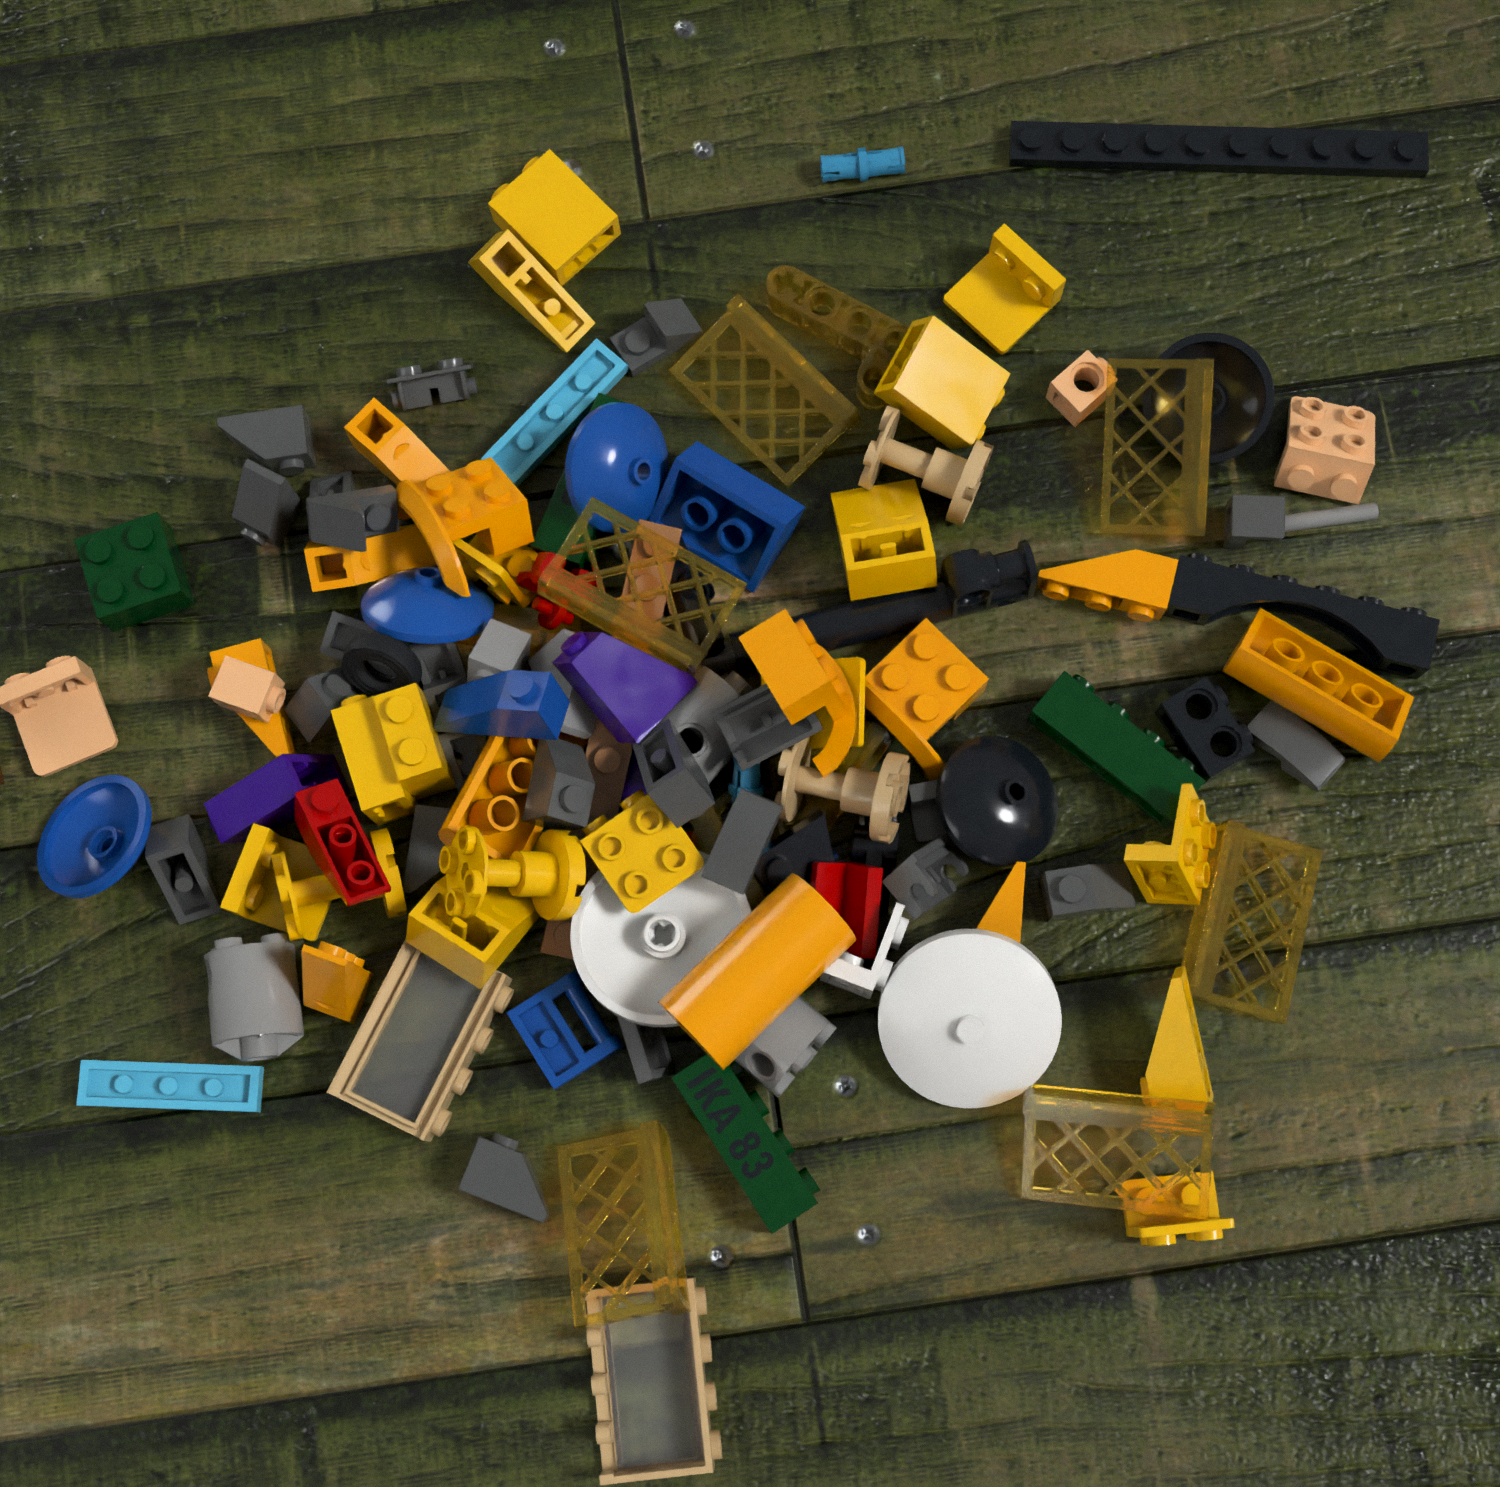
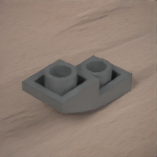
M1272 700L1247 726L1253 736L1254 744L1281 760V770L1317 793L1345 762V757L1313 727L1296 714Z
M741 788L720 830L701 877L742 895L746 893L762 852L769 844L784 806Z

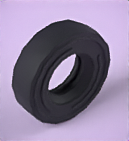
M375 632L362 633L355 637L346 648L341 661L343 674L349 683L368 697L413 683L419 684L422 677L421 662L409 647L389 635ZM368 660L378 661L387 665L394 671L396 676L377 671L370 665Z

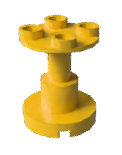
M471 825L461 827L453 838L451 846H443L439 855V867L441 872L446 874L447 893L445 897L447 914L466 919L476 915L483 904L487 886L508 887L509 892L513 896L531 897L537 913L546 920L564 921L571 918L579 908L582 897H574L576 886H585L586 880L585 855L580 840L576 835H568L571 832L569 830L549 829L541 834L535 843L533 851L516 850L512 852L509 859H488L486 843L479 829Z
M387 828L369 832L371 848L391 886V891L366 901L383 898L388 919L406 915L403 887L398 865H396L393 856L395 852ZM282 851L271 855L289 939L290 941L304 939L297 908L341 897L325 874L291 882L285 853Z

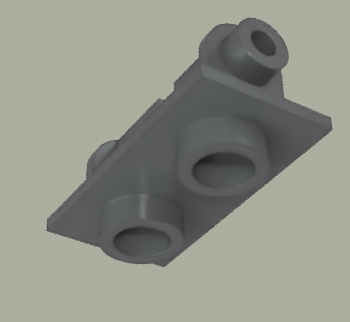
M462 357L437 361L439 370L422 372L420 364L395 369L397 377L387 379V384L397 382L398 386L397 391L391 392L394 408L402 407L403 411H407L412 408L433 405L430 391L432 388H438L441 403L471 399L470 395L478 393L475 376L467 378L466 369L474 368V363L464 365Z

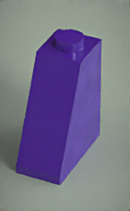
M580 631L573 634L562 644L560 649L563 652L552 662L614 738L622 743L639 744L698 683L692 675L603 632Z
M282 754L205 802L204 805L210 817L211 828L218 836L220 843L246 842L253 823L274 830L295 820V792L337 778L345 795L347 796L351 792L334 754Z

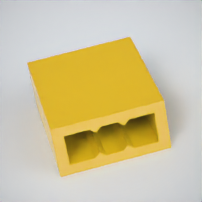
M550 149L541 157L532 158L524 166L522 173L510 184L501 185L492 195L491 201L488 202L493 221L503 231L509 229L561 286L568 282L621 234L618 215Z
M933 315L912 321L874 394L893 408L900 409L901 414L952 450L973 446L976 440L981 439L986 430L984 423L991 410L1000 403L1005 394L1003 387L1010 373Z
M413 683L373 696L397 779L416 800L457 788L438 738V732L433 727L435 721L427 699L418 684Z
M356 695L341 702L342 707L330 711L361 811L378 826L413 815L415 806L418 805L417 801L397 779L373 696L367 698L366 695Z

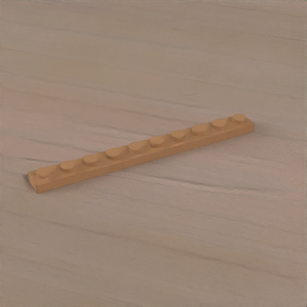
M639 519L612 637L654 656L682 529ZM598 717L593 734L588 739L585 752L595 781L588 824L603 814L608 821L618 815L633 749L632 743L618 742ZM582 829L572 830L568 834L576 835L579 840L586 837ZM583 850L586 865V886L599 869L591 857L589 858ZM584 885L576 886L574 897L580 896L585 887ZM572 917L564 921L547 920L540 949L541 953L573 959L570 940Z

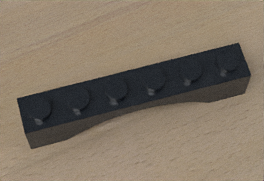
M1191 553L1187 556L1180 555L1178 558L1179 561L1168 607L1163 616L1205 626L1223 617L1245 612H1258L1261 607L1266 611L1298 615L1322 624L1341 635L1360 651L1374 669L1416 680L1430 669L1440 619L1428 617L1427 612L1414 607L1396 609L1384 606V602L1375 597L1361 596L1356 599L1341 595L1340 590L1330 586L1319 585L1311 588L1299 585L1298 580L1290 576L1273 575L1271 578L1255 574V570L1246 565L1232 564L1227 567L1212 563L1213 560L1210 557L1202 554Z

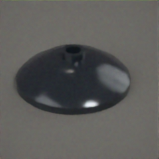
M1222 333L1195 334L1172 344L1152 365L1143 389L1145 420L1156 440L1173 455L1186 461L1203 464L1230 460L1252 447L1267 428L1275 402L1273 379L1263 358L1246 342ZM1206 392H1212L1217 397V403L1212 408H1205L1200 403L1201 396Z
M1001 736L977 737L956 748L945 760L940 770L936 787L939 816L952 841L969 857L989 866L1011 867L1017 861L1027 862L1033 859L1050 842L1058 819V800L1055 786L1043 763L1032 751L1022 744ZM1009 788L1014 791L1016 800L1010 795Z

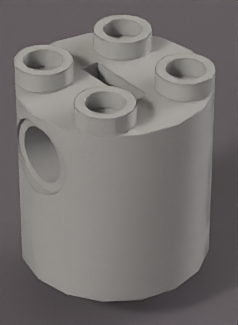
M701 665L692 674L698 683L655 727L670 719L679 734H689L693 737L696 743V750L692 755L706 776L708 784H710L734 758L711 712L754 689L734 671L725 679H722L714 671Z
M286 933L264 935L261 937L260 943L243 944L240 937L223 938L214 941L215 948H212L210 952L204 955L209 980L208 1007L212 1046L244 1062L277 1058L304 1036L295 945L289 943L288 934Z
M799 996L735 1061L779 1098L795 1079V1076L790 1071L792 1070L796 1074L798 1072L801 1073L818 1053L812 1045L815 1044L820 1049L837 1027Z

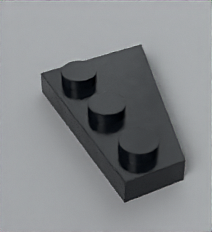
M821 810L816 811L769 842L767 848L763 850L754 876L767 896L791 873L798 875L810 885L812 864L814 862H834L825 814Z

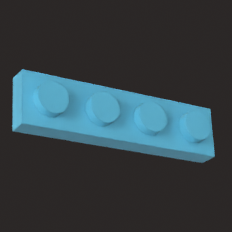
M596 338L486 452L481 460L491 457L513 484L518 487L590 412L598 392L606 395L629 371L628 364Z
M81 1060L76 1105L261 1113L264 1067Z

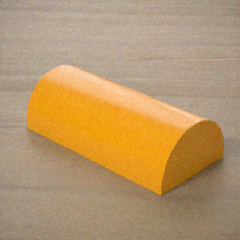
M1261 607L1240 638L1222 672L1378 763L1385 758L1398 741L1414 696Z
M560 732L558 739L582 746L583 750L588 742V739ZM489 736L438 832V836L445 846H451L453 838L461 827L471 825L478 828L483 835L488 851V859H509L512 852L516 850L532 851L544 827L524 822L522 817L539 739Z
M791 873L659 1000L658 1004L724 1070L856 941V937L837 911L812 886L798 875Z

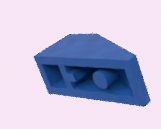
M507 670L447 689L433 727L437 732L558 740L570 701L551 672Z

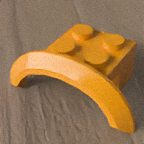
M491 457L470 462L465 467L443 475L432 476L427 481L416 485L407 479L397 484L398 519L404 521L412 518L434 556L444 584L462 597H469L471 595L461 562L452 543L453 541L476 533L494 557L534 542L527 499Z
M785 608L738 638L791 725H794L823 706L826 707L834 722L833 729L826 746L812 759L823 778H825L839 767L848 754L855 736L857 714L853 693L842 669L829 653L816 643L804 620L801 618L794 623Z
M925 618L865 676V709L897 739L915 760L929 781L938 780L944 762L927 741L951 718L955 720L985 691L989 678Z

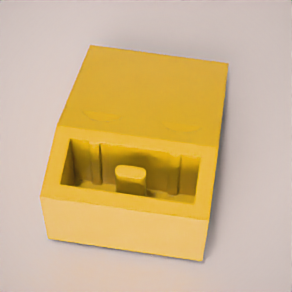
M915 479L874 485L871 490L863 487L830 493L851 601L937 586L936 555L928 519Z
M445 875L431 887L408 914L406 942L481 989L540 916L534 908L531 897L513 896L509 892L508 887L487 886L483 904L476 915L468 919L460 916H449L445 909L447 893Z

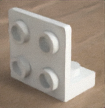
M896 902L871 970L863 968V959L844 952L820 976V981L867 999L871 998L874 989L881 992L882 988L885 987L894 963L885 959L889 947L896 950L899 949L910 920L901 916L905 905Z

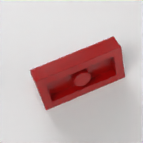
M816 861L812 864L810 886L837 911L856 937V941L845 952L861 959H875L883 868L858 862Z

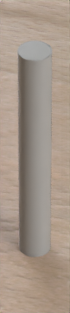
M1376 502L1288 514L1285 515V532L1378 519V506Z

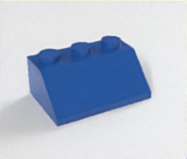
M696 441L675 458L648 521L682 529L681 536L689 554L754 593L789 542L805 506Z

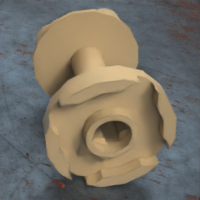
M887 406L879 424L878 430L881 431L877 441L871 440L863 460L865 467L858 485L871 490L883 464L923 479L921 488L952 499L945 520L962 526L978 492L984 471H986L994 446L976 440L968 459L938 447L933 455L893 440L901 410Z
M810 737L792 745L791 750L785 749L782 751L778 765V774L785 777L783 789L777 792L774 801L784 806L779 818L785 822L792 821L798 812L803 794L805 793L840 801L841 811L869 816V836L872 841L890 844L894 840L900 823L891 820L892 817L897 816L898 812L903 813L910 777V763H907L908 755L889 752L882 763L880 772L851 766L846 774L832 772L823 778L817 768L810 767Z

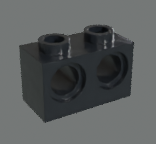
M1207 676L1162 702L1154 712L1182 756L1192 761L1200 769L1199 776L1206 780L1203 785L1243 762L1255 752L1251 745L1254 743V739L1250 730L1242 721L1236 722L1227 708L1229 707V700L1219 685H1212ZM1197 702L1201 704L1205 709L1206 718L1202 720L1192 718L1186 711V703ZM1219 738L1224 740L1230 748V755L1228 757L1216 755L1210 746L1211 739Z

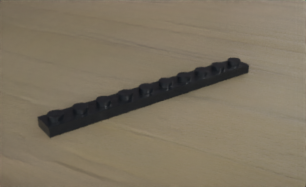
M1011 121L1009 167L1425 178L1429 171L1428 132Z

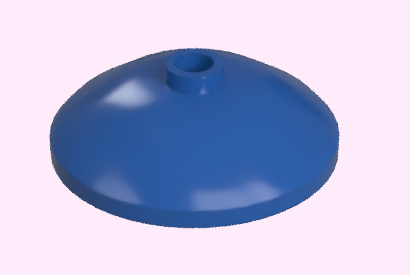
M621 402L601 405L591 411L580 422L568 447L565 462V480L568 495L575 511L590 527L601 532L620 534L636 529L639 519H649L666 481L669 469L667 447L660 427L653 417L641 407Z
M420 567L392 574L372 585L361 599V615L372 629L397 640L422 644H440L464 640L484 631L489 620L493 619L494 603L490 595L480 585L468 578L466 580L471 596L462 597L444 584L439 568Z
M105 775L92 779L71 792L51 815L39 842L37 865L40 877L45 885L63 897L78 899L98 894L121 880L139 859L149 837L152 812L150 800L145 790L125 776Z

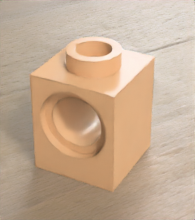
M1087 350L1050 382L1046 399L1076 427L1112 395L1118 379L1115 377L1113 368L1105 359L1101 357L1096 358ZM1079 380L1088 381L1093 385L1094 390L1090 392L1081 391L1075 386L1074 382Z
M225 655L208 697L223 708L269 723L272 714H277L284 703L286 690L283 687L285 682L274 672Z

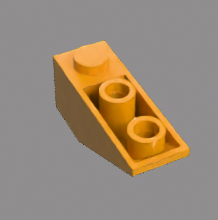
M375 398L344 427L352 446L396 485L398 482L406 479L416 485L427 481L432 476L451 472L400 419Z
M416 524L399 526L398 532L367 536V551L364 552L311 542V540H309L304 548L312 592L356 586L380 580L407 569L437 565L426 540Z
M1138 549L1040 570L1037 576L1036 589L1042 590L1044 596L1054 600L1064 601L1070 597L1085 601V605L1094 610L1109 611L1113 608L1128 612L1127 616L1131 619L1141 622H1152L1153 619L1160 620L1167 610L1179 560Z
M323 941L320 942L318 949L304 944L301 950L303 1005L355 1024L374 974L362 968L365 960L356 957V955L347 952L343 948Z

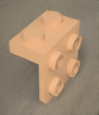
M1292 397L1288 409L1287 443L1274 475V486L1359 504L1375 466V415L1357 406L1347 407L1323 402L1315 397Z
M76 656L54 658L46 663V668L32 674L19 673L4 681L5 685L0 686V707L14 716L35 774L41 777L49 776L110 751L117 746L118 738L92 668Z

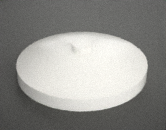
M699 851L704 859V865L699 871L638 913L627 911L600 870L592 876L579 896L582 897L580 906L572 916L570 940L573 960L582 981L600 1004L618 1017L643 1026H679L658 1004V1001L751 913L745 893L742 895L701 877L709 855Z
M982 929L949 930L928 937L916 944L898 960L890 971L885 987L882 988L878 1006L880 1042L884 1054L896 1074L911 1089L927 1099L958 1108H982L997 1105L1020 1095L1030 1088L1051 1063L1059 1044L1062 1028L1061 1007L1056 987L1041 961L1029 949L1012 938Z

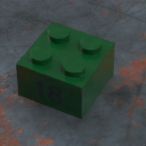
M158 512L74 539L97 619L111 631L115 632L195 605L173 529Z

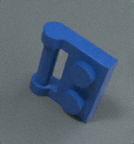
M577 970L566 974L507 1012V1015L554 1090L562 1087L624 1047L617 1034L612 1036L581 987L583 981ZM563 995H566L597 1045L588 1052L584 1051L554 1002Z

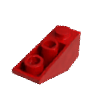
M338 778L295 792V823L312 858L347 907L390 892L391 886Z

